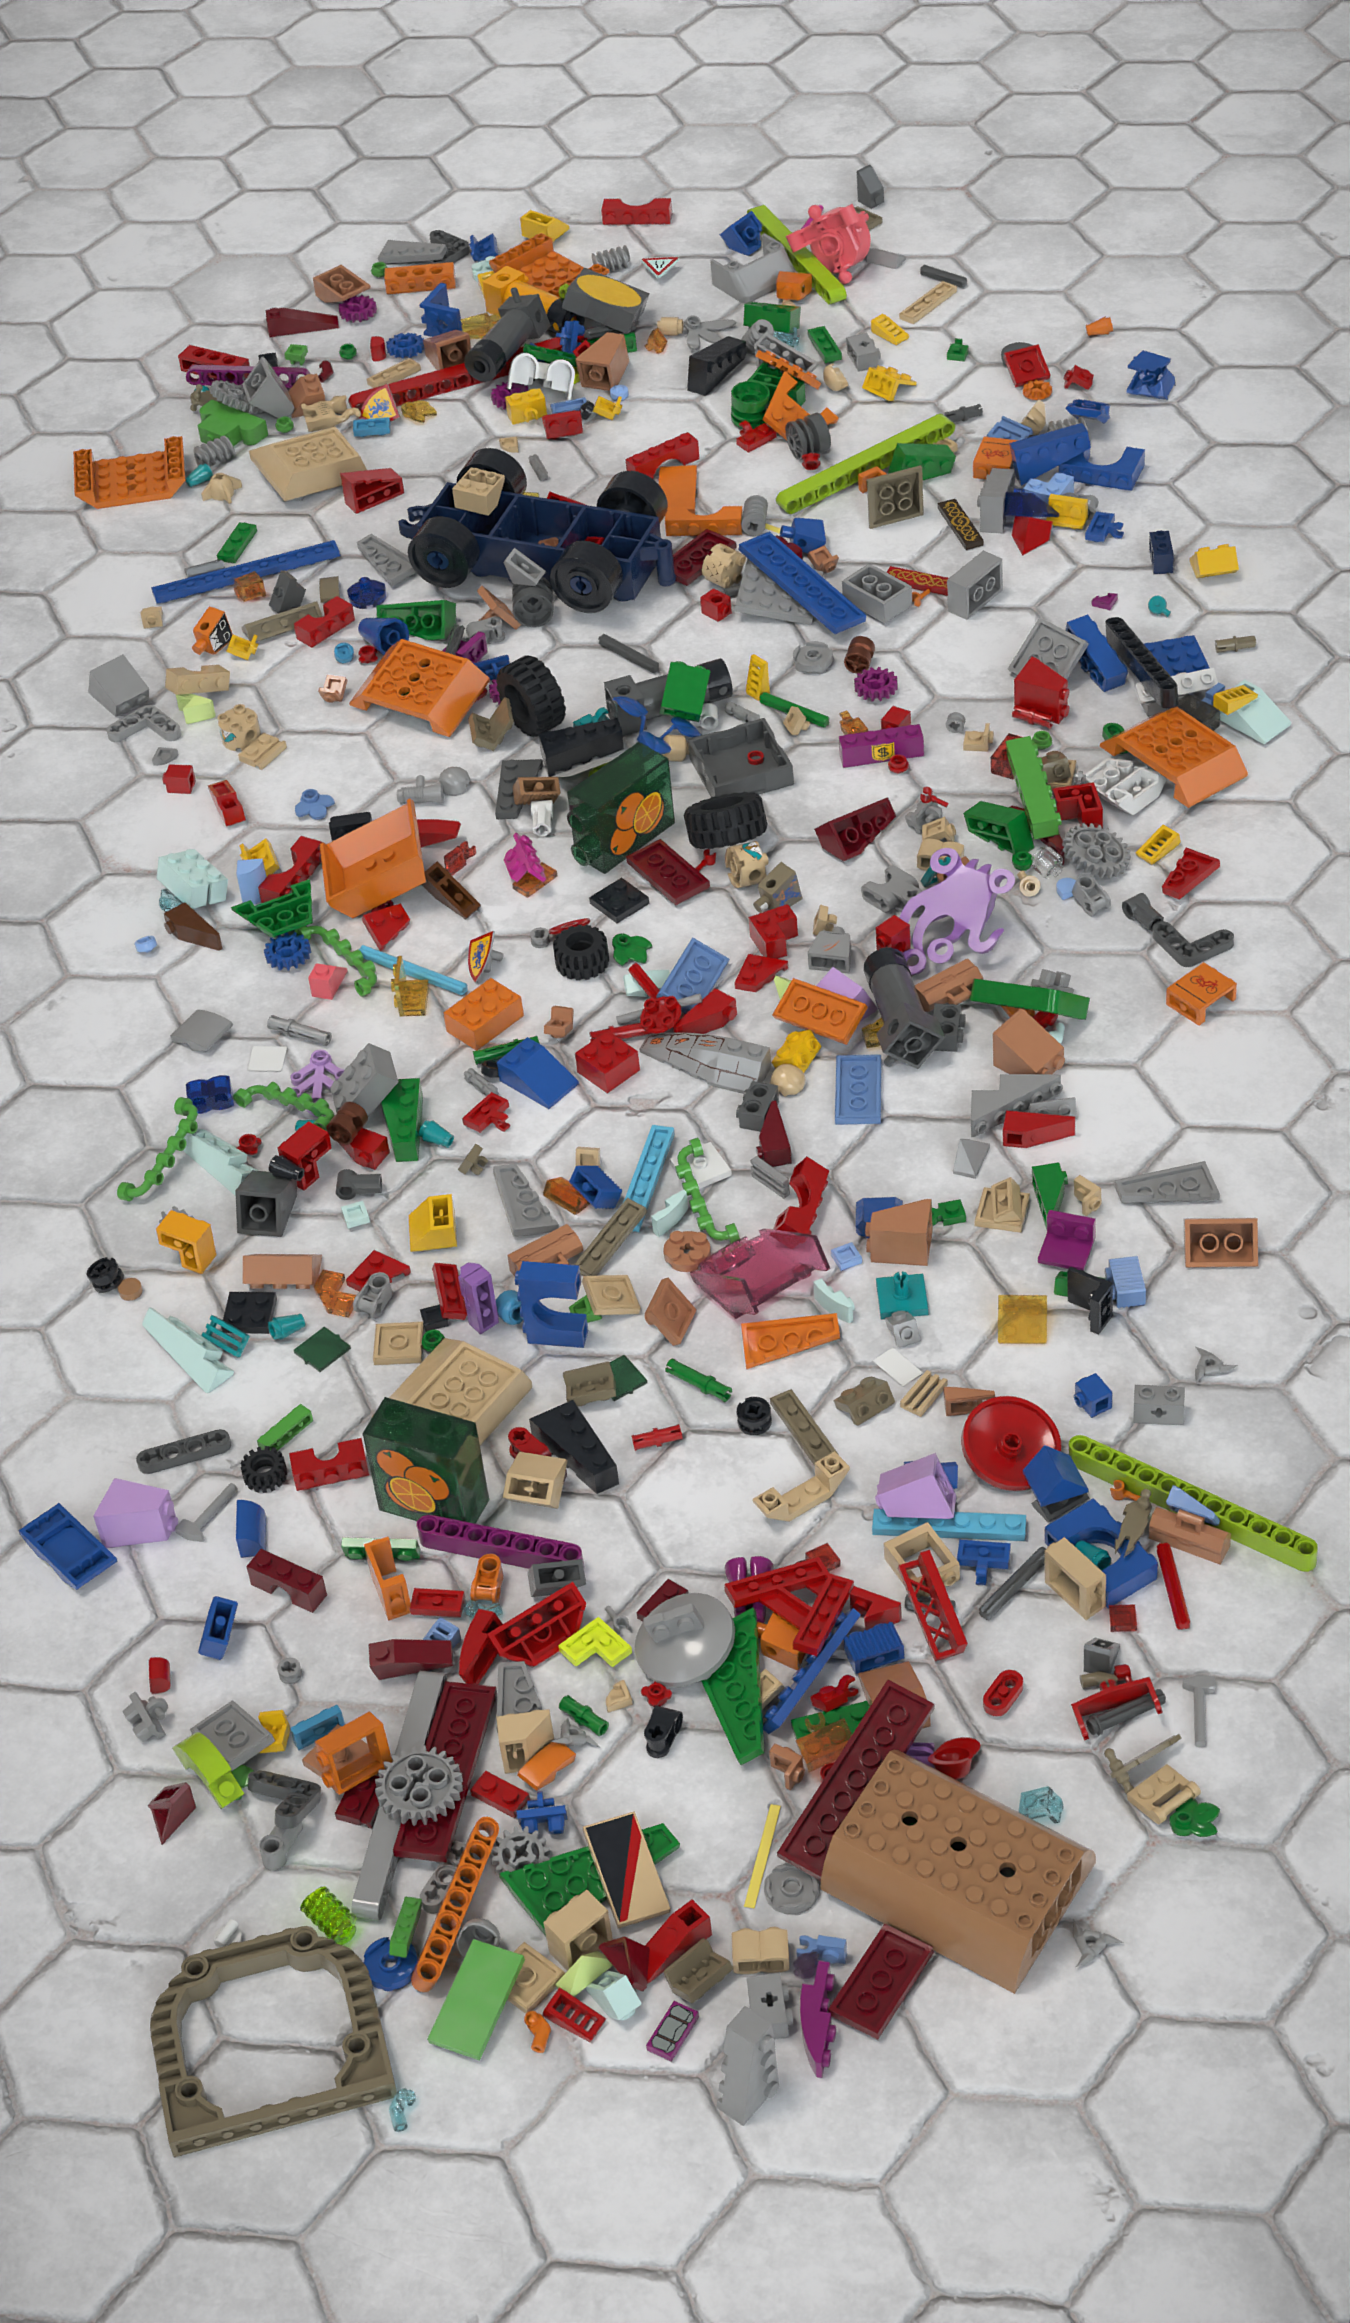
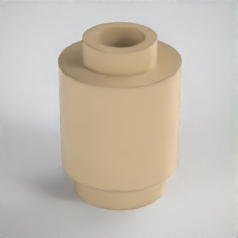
M661 317V320L657 321V331L661 335L683 334V319L678 317Z

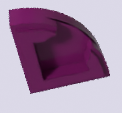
M1108 593L1107 596L1102 597L1098 595L1092 599V606L1111 610L1118 600V594Z

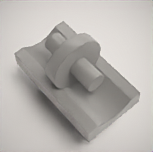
M920 801L917 804V809L914 812H909L905 819L908 826L914 827L916 833L922 834V825L942 818L943 812L942 808L935 802L923 803Z
M1042 969L1039 980L1032 979L1031 982L1033 987L1060 990L1072 994L1074 992L1073 988L1068 987L1071 975L1057 971L1055 973Z
M133 1692L129 1696L132 1703L122 1711L127 1720L132 1724L142 1719V1722L132 1729L142 1742L153 1735L161 1739L166 1734L158 1719L162 1720L165 1718L164 1713L168 1709L166 1700L163 1698L156 1699L152 1696L148 1699V1703L146 1700H141L136 1692Z

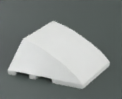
M1107 758L1084 774L1086 775V783L1094 782L1099 797L1131 815H1135L1157 799L1167 780L1166 777L1147 764L1143 766L1133 765V761Z

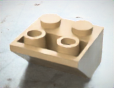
M470 468L452 488L455 508L489 516L498 505L505 476L478 468Z
M519 1452L507 1472L502 1498L512 1502L558 1509L567 1459Z
M549 1709L533 1710L518 1714L510 1713L496 1717L499 1746L505 1774L519 1772L533 1756L550 1744L552 1740H555Z

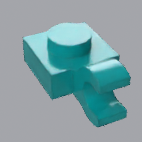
M601 707L594 716L589 713L574 721L573 727L605 721L609 719L605 715L609 712L605 707Z

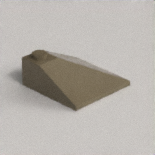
M921 465L867 479L870 529L924 515Z

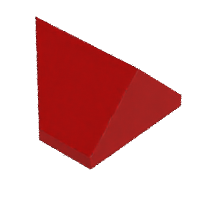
M1015 516L1012 537L1022 556L1050 541L1052 521Z

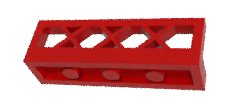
M931 1551L920 1552L917 1560L898 1565V1571L934 1661H939L964 1653L968 1643ZM919 1567L922 1574L920 1582L918 1583L910 1579L906 1570ZM919 1589L930 1594L932 1600L929 1606L918 1602L916 1596ZM928 1613L939 1617L941 1624L938 1630L927 1624L926 1618ZM938 1636L948 1640L951 1649L939 1653L935 1644Z

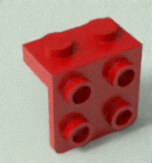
M574 410L542 416L547 439H556L569 435L575 436L583 433L580 411Z

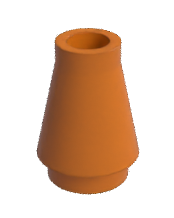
M1103 317L1086 325L1088 336L1112 332L1111 318Z

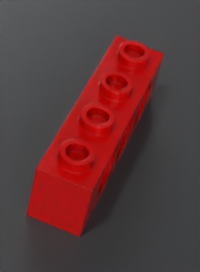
M189 345L178 355L181 371L187 372L192 365L250 366L248 358ZM214 372L208 373L210 378H217ZM226 373L227 378H235L234 374ZM245 373L244 377L247 378L250 373Z

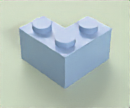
M1056 472L1049 482L1030 479L1023 488V508L1048 514V498L1050 494L1063 495L1065 493H1074V477Z

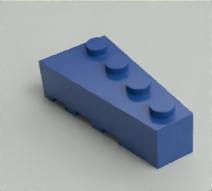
M1083 423L1009 443L1015 476L1021 486L1028 483L1030 479L1039 477L1091 448L1088 430Z

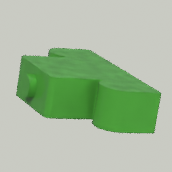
M211 399L199 410L201 423L198 424L200 441L205 444L208 441H214L216 438L220 439L221 436H226L233 446L241 440L245 445H255L268 436L266 420L229 407L223 403Z

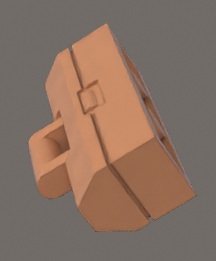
M967 958L916 984L915 988L924 1012L934 1010L935 1004H945L948 1002L949 1004L958 1005L969 999L973 979L983 980L978 967Z
M565 1224L508 1254L510 1272L515 1276L516 1271H520L522 1261L569 1265L567 1260L583 1252V1245L577 1234L568 1224Z
M1156 1507L1149 1524V1539L1162 1544L1167 1542L1173 1548L1217 1564L1222 1563L1230 1548L1231 1533L1204 1524L1205 1518L1181 1509L1176 1514Z

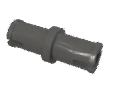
M980 404L970 407L962 406L958 410L945 412L944 416L952 422L960 420L964 422L968 418L982 416L983 409H979L981 407Z

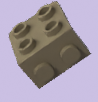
M503 698L490 719L471 713L468 720L473 744L494 751L502 743L504 735L514 724L512 708L508 698Z

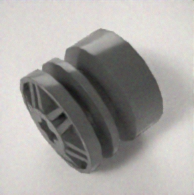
M814 413L805 416L803 420L799 418L786 424L787 443L796 459L802 460V455L813 452L819 454L830 449V432L826 421L820 413Z
M542 577L536 586L513 585L512 606L515 620L521 625L535 628L549 622L553 616L554 609L553 589L550 582Z

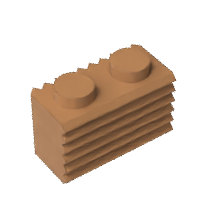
M518 777L513 786L515 804L530 805L531 801L552 800L554 804L560 795L559 778Z

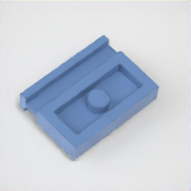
M1002 416V420L995 424L987 434V437L1022 440L1033 435L1032 428Z

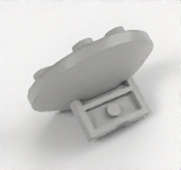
M687 1593L670 1598L657 1606L647 1617L643 1618V1623L638 1630L635 1640L636 1660L648 1678L664 1686L680 1688L708 1679L724 1663L733 1647L735 1639L733 1618L722 1602L707 1594Z

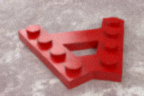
M816 1557L726 1583L724 1591L734 1608L758 1601L799 1629L793 1641V1650L818 1656L850 1596L849 1593L854 1586V1580L830 1574L820 1557ZM807 1588L816 1594L817 1598L811 1607L790 1592Z

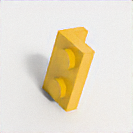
M266 838L250 850L243 843L239 845L242 852L240 854L242 860L263 858L266 877L280 868L272 845Z
M811 1030L791 1032L786 1037L782 1047L777 1050L776 1056L771 1063L775 1069L783 1064H791L801 1069L804 1073L820 1050L821 1045Z

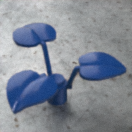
M623 696L613 698L625 712L641 718L639 736L636 739L639 743L633 751L640 759L648 760L651 754L654 758L661 754L670 753L672 749L663 739L674 729H678L681 734L688 737L702 736L689 721L680 717H673L671 722L674 725L660 738L647 731H643L646 720L645 715L648 714V711L640 702Z

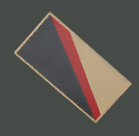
M635 1811L584 1826L583 1833L617 1928L619 1929L670 1913L668 1900Z

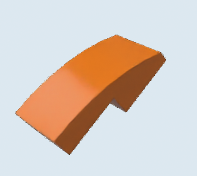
M551 1742L533 1756L520 1769L517 1776L537 1791L554 1781L556 1772L573 1763L576 1753L564 1744Z

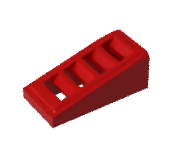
M560 1987L544 2008L542 2014L549 2021L590 2043L606 2021L605 2017ZM562 2003L565 2007L560 2013L556 2009ZM571 2008L575 2012L569 2019L566 2017V2014ZM582 2014L585 2017L578 2025L575 2023V2021L578 2018V2016ZM590 2019L595 2021L589 2031L583 2029Z

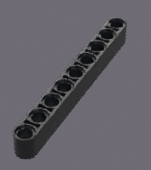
M1108 618L1105 621L1106 638L1110 646L1117 652L1119 657L1162 708L1170 709L1178 706L1177 683L1122 618Z

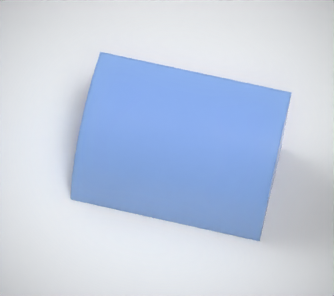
M263 858L238 860L236 875L242 902L251 900L253 904L261 902L258 887L266 878Z

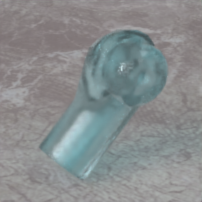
M470 1600L464 1605V1612L472 1619L478 1609L495 1612L497 1616L503 1614L498 1602L486 1607Z
M403 2088L397 2091L389 2107L393 2128L396 2132L404 2131L408 2127L404 2110L406 2106H412L413 2102L416 2101V2094L413 2090Z

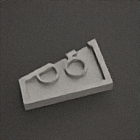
M525 1662L498 1663L497 1716L542 1710Z

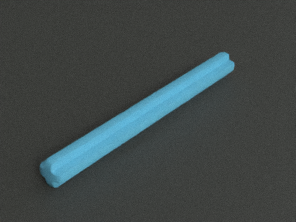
M365 945L358 949L361 951L364 959L371 960L379 965L459 995H465L468 991V985L459 980Z

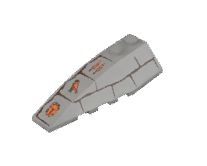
M648 1034L639 1049L640 1053L655 1060L672 1064V1068L690 1072V1076L696 1079L700 1077L707 1080V1084L713 1087L744 1094L746 1089H749L752 1081L763 1083L772 1067L770 1047L709 1034Z

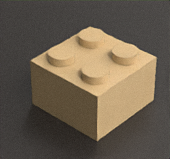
M588 1890L574 1896L566 1906L558 1912L551 1913L546 1921H544L549 1953L567 1971L582 1955L597 1950L601 1951L598 1948L601 1943L613 1940L608 1910Z

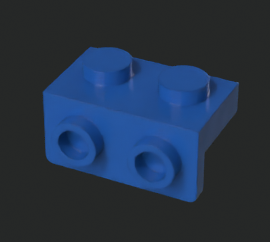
M493 233L480 241H477L474 235L470 236L471 243L469 245L472 250L470 254L475 262L483 261L489 256H498L497 240Z

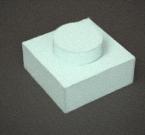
M363 1201L341 1207L348 1229L370 1223Z

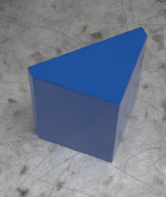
M1046 1445L1042 1447L1023 1469V1474L1041 1507L1089 1492L1071 1456Z

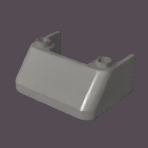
M765 233L762 234L763 256L744 266L737 261H731L726 265H722L714 259L710 260L712 285L741 303L752 302L776 290L779 271L795 272V269L783 244Z

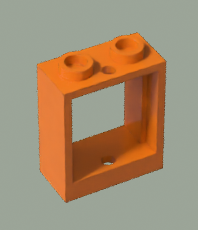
M370 1711L315 1741L318 1751L315 1754L316 1759L323 1770L321 1778L327 1788L331 1787L339 1795L376 1775L378 1770H384L385 1761L393 1762L383 1723ZM366 1737L370 1752L336 1770L333 1754Z

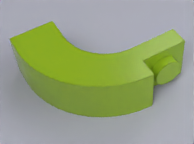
M195 1732L172 1748L185 1770L191 1768L200 1777L220 1809L245 1794L231 1773L232 1769L225 1758L202 1733Z

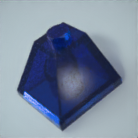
M1013 488V492H1005L1004 515L1059 517V513L1034 493L1025 492L1024 488Z

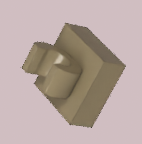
M475 1144L458 1170L466 1174L471 1168L474 1174L479 1175L483 1168L478 1166V1164L485 1167L488 1163L487 1158L479 1156L483 1148Z

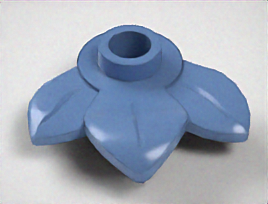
M307 789L302 793L301 802L295 806V813L298 817L309 814L313 819H323L327 815L326 807L334 805L335 801L329 795H320L315 789Z

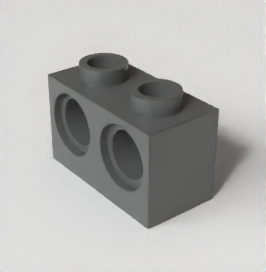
M935 1004L933 1016L938 1018L945 1038L934 1051L957 1052L958 1044L963 1043V1029L961 1027L965 1028L966 1015L962 1014L961 1005Z
M756 1081L751 1082L749 1089L744 1091L742 1105H738L736 1110V1118H739L740 1128L761 1132L771 1101L776 1100L777 1105L779 1104L778 1085Z

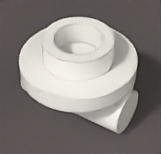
M230 1919L225 1926L216 1931L214 1943L217 1948L242 1941L241 1932L237 1928L239 1924L235 1920Z

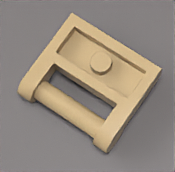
M1166 1764L1128 1792L1127 1798L1131 1804L1156 1824L1160 1825L1167 1819V1815L1190 1798L1195 1799L1199 1796L1201 1790L1195 1782L1188 1781ZM1181 1790L1180 1793H1178V1794H1177L1176 1796H1174L1172 1799H1170L1169 1801H1167L1169 1798H1171L1173 1795H1175L1177 1792H1179V1791Z

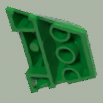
M310 879L291 885L292 893L256 906L249 900L235 905L231 909L271 938L312 924Z

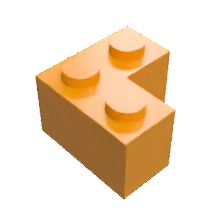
M170 1210L156 1228L159 1244L179 1251L182 1267L203 1274L216 1257L211 1224L206 1221Z

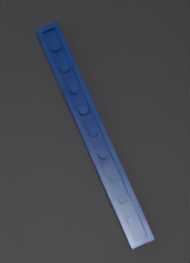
M335 540L154 586L151 589L156 604L166 603L170 600L185 598L197 593H204L209 590L223 588L224 586L239 584L247 580L277 574L281 570H293L324 560H332L340 557V552Z

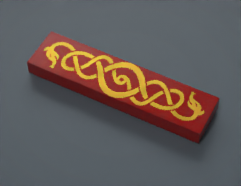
M890 566L886 572L912 586V589L921 591L929 589L931 593L948 596L947 579L949 578L893 566Z

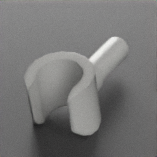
M610 1606L605 1607V1611L611 1617L614 1631L617 1634H620L618 1625H624L627 1630L629 1629L627 1617L616 1615Z

